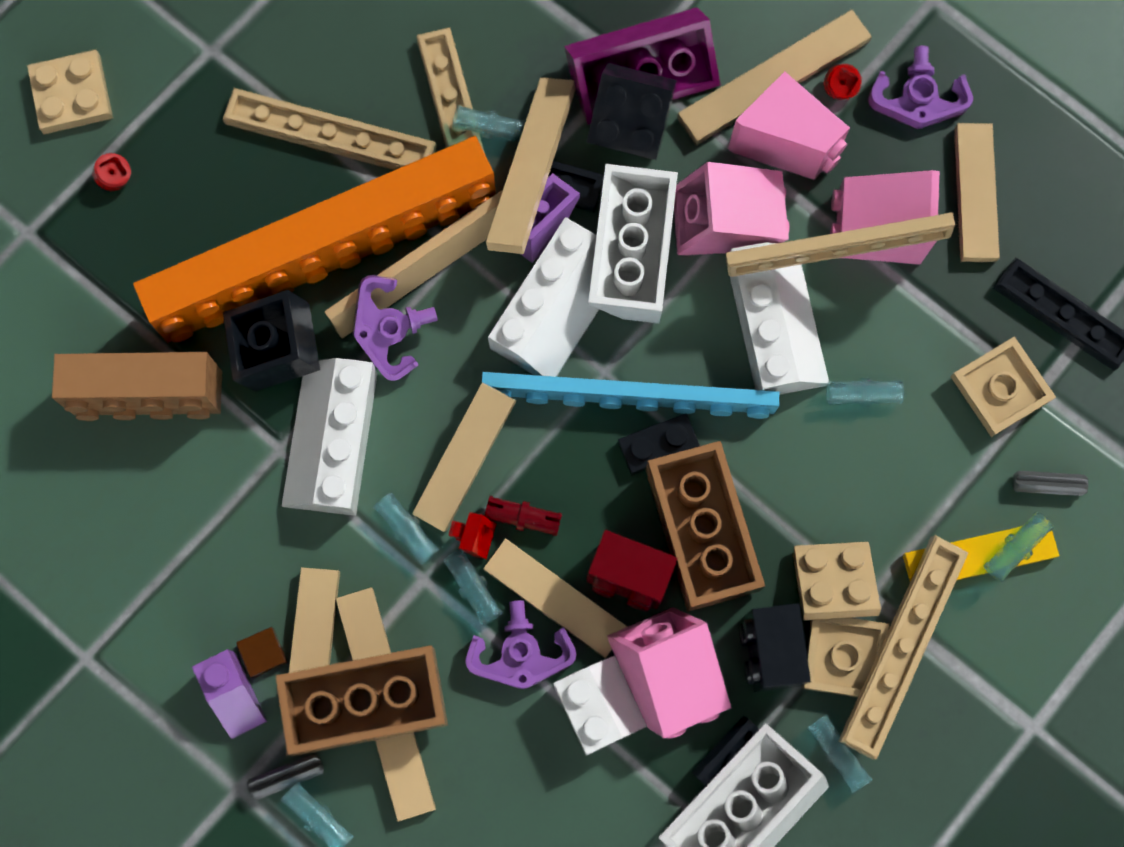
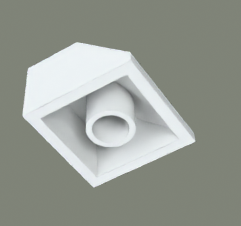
M615 656L588 666L553 683L585 755H589L647 727Z

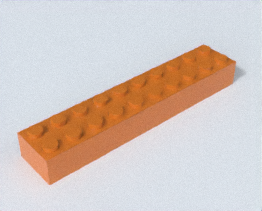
M475 135L134 282L133 285L149 323L167 343L171 341L181 342L190 338L193 332L205 326L212 328L223 324V312L285 290L293 292L295 287L306 282L309 284L317 283L325 279L328 275L327 273L340 267L341 269L354 267L363 257L373 253L375 255L386 253L394 247L395 243L405 239H418L427 232V229L439 224L447 226L459 219L460 215L475 209L496 194L494 172Z

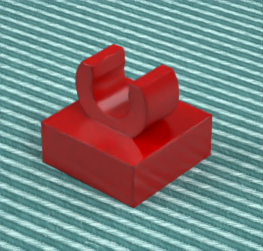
M469 512L466 524L452 521L448 536L455 537L457 541H460L459 549L473 557L486 560L497 524L484 515Z

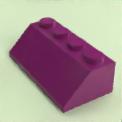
M698 7L564 46L571 79L575 82V91L588 125L591 124L601 75L608 63L677 80L673 100L721 86L710 19Z

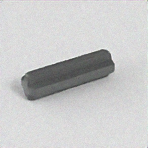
M1017 471L1013 475V489L1016 492L1082 496L1088 492V477L1082 474Z
M313 753L250 778L247 781L249 793L252 798L259 800L322 775L324 768L320 757Z

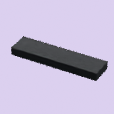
M1017 257L1012 261L993 289L1111 370H1117L1124 361V330Z

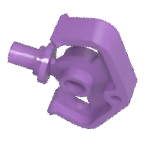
M917 46L914 48V63L908 68V75L911 78L904 85L902 97L892 100L884 98L883 90L888 88L889 79L885 76L886 72L880 71L868 97L869 105L875 111L918 129L962 115L973 102V94L966 75L959 76L952 84V91L958 95L957 102L950 103L939 98L937 84L930 77L934 74V67L928 62L927 46Z
M369 275L360 281L358 287L353 335L386 379L395 381L405 376L419 364L412 356H403L398 365H390L387 361L388 347L400 342L406 336L408 329L411 330L412 334H415L417 329L421 328L420 325L438 321L434 307L416 311V309L411 310V307H406V315L394 308L378 309L371 299V292L376 288L382 289L385 293L393 291L397 286V279Z
M524 601L509 602L510 621H508V625L504 626L506 632H512V634L505 639L502 645V658L489 665L482 664L479 656L486 649L485 642L482 638L473 635L466 657V666L472 674L524 690L570 667L576 659V650L563 627L555 633V644L559 645L563 651L561 657L552 659L542 656L537 640L526 632V630L533 629V624L529 623V620L525 618Z

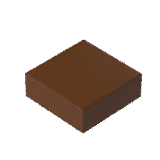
M273 627L236 642L250 678L257 677L288 663Z

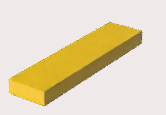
M1049 520L950 542L968 552L956 581L1054 559L1060 556ZM926 548L902 554L910 582Z

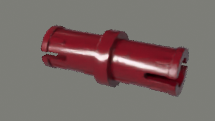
M490 495L484 516L490 520L515 525L516 530L523 531L524 528L557 536L562 513L532 507L530 502L523 501L520 504Z

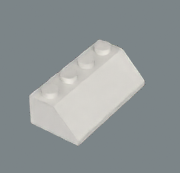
M605 164L588 305L624 320L659 324L663 308L678 172Z
M564 218L488 336L491 350L533 375L558 376L599 311L598 308L588 305L596 234L570 219Z
M765 242L743 247L732 248L730 252L772 245L775 243ZM802 265L734 277L730 276L755 390L780 391L781 395L828 386L830 383Z
M342 358L320 360L319 371L302 377L281 506L356 516L378 373L373 362Z
M765 723L659 836V839L667 847H774L829 786L823 773Z

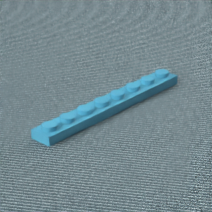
M483 372L482 383H486L509 397L526 398V402L532 404H546L548 399L563 400L564 405L574 407L584 406L585 402L600 403L599 406L606 409H619L622 407V404L636 405V409L641 411H657L658 407H671L674 412L681 414L695 413V409L710 410V414L715 416H730L732 412H746L747 417L755 419L768 418L769 414H775L779 407L780 391Z

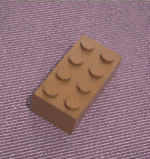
M207 352L54 354L52 399L63 406L64 410L76 415V419L94 421L99 419V415H113V418L118 420H134L136 415H150L152 419L168 420L173 418V414H187V417L191 419H208L210 414H221L222 370Z
M721 441L648 460L645 470L670 554L678 557L674 568L687 612L760 592L765 587L764 580Z
M432 645L276 675L288 755L296 756L448 726L437 658Z

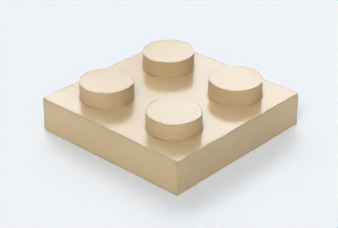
M97 50L27 65L39 129L43 134L113 119L101 57Z
M1015 336L950 376L991 437L1056 398Z
M869 542L794 546L793 559L803 620L879 616L881 606Z
M856 618L810 620L807 658L811 682L803 685L802 689L858 698L887 635L889 624Z

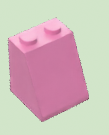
M784 72L736 119L728 149L734 154L814 180L822 171L826 174L830 173L841 160L839 155L848 145L844 140L850 127L789 74Z
M706 162L676 185L674 202L677 255L722 254L730 252L732 248L765 242L777 244L789 240V221L786 214V188L783 183V172Z
M931 170L844 177L839 190L834 189L831 208L832 211H837V223H832L830 234L938 215L940 171ZM937 241L841 258L920 265Z
M672 607L607 636L647 728L662 738L681 736L686 732V728L699 722L713 721L719 717V713L731 708L706 622Z

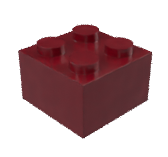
M605 530L589 569L587 583L592 584L591 590L599 595L613 598L615 593L628 598L627 605L635 609L648 612L651 607L657 610L663 599L678 557Z

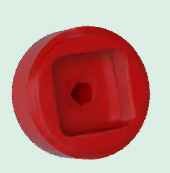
M850 64L833 66L828 70L824 78V87L827 94L836 100L851 99L861 88V75Z
M106 153L96 160L92 174L98 186L108 191H117L127 184L131 176V168L127 160L121 155Z

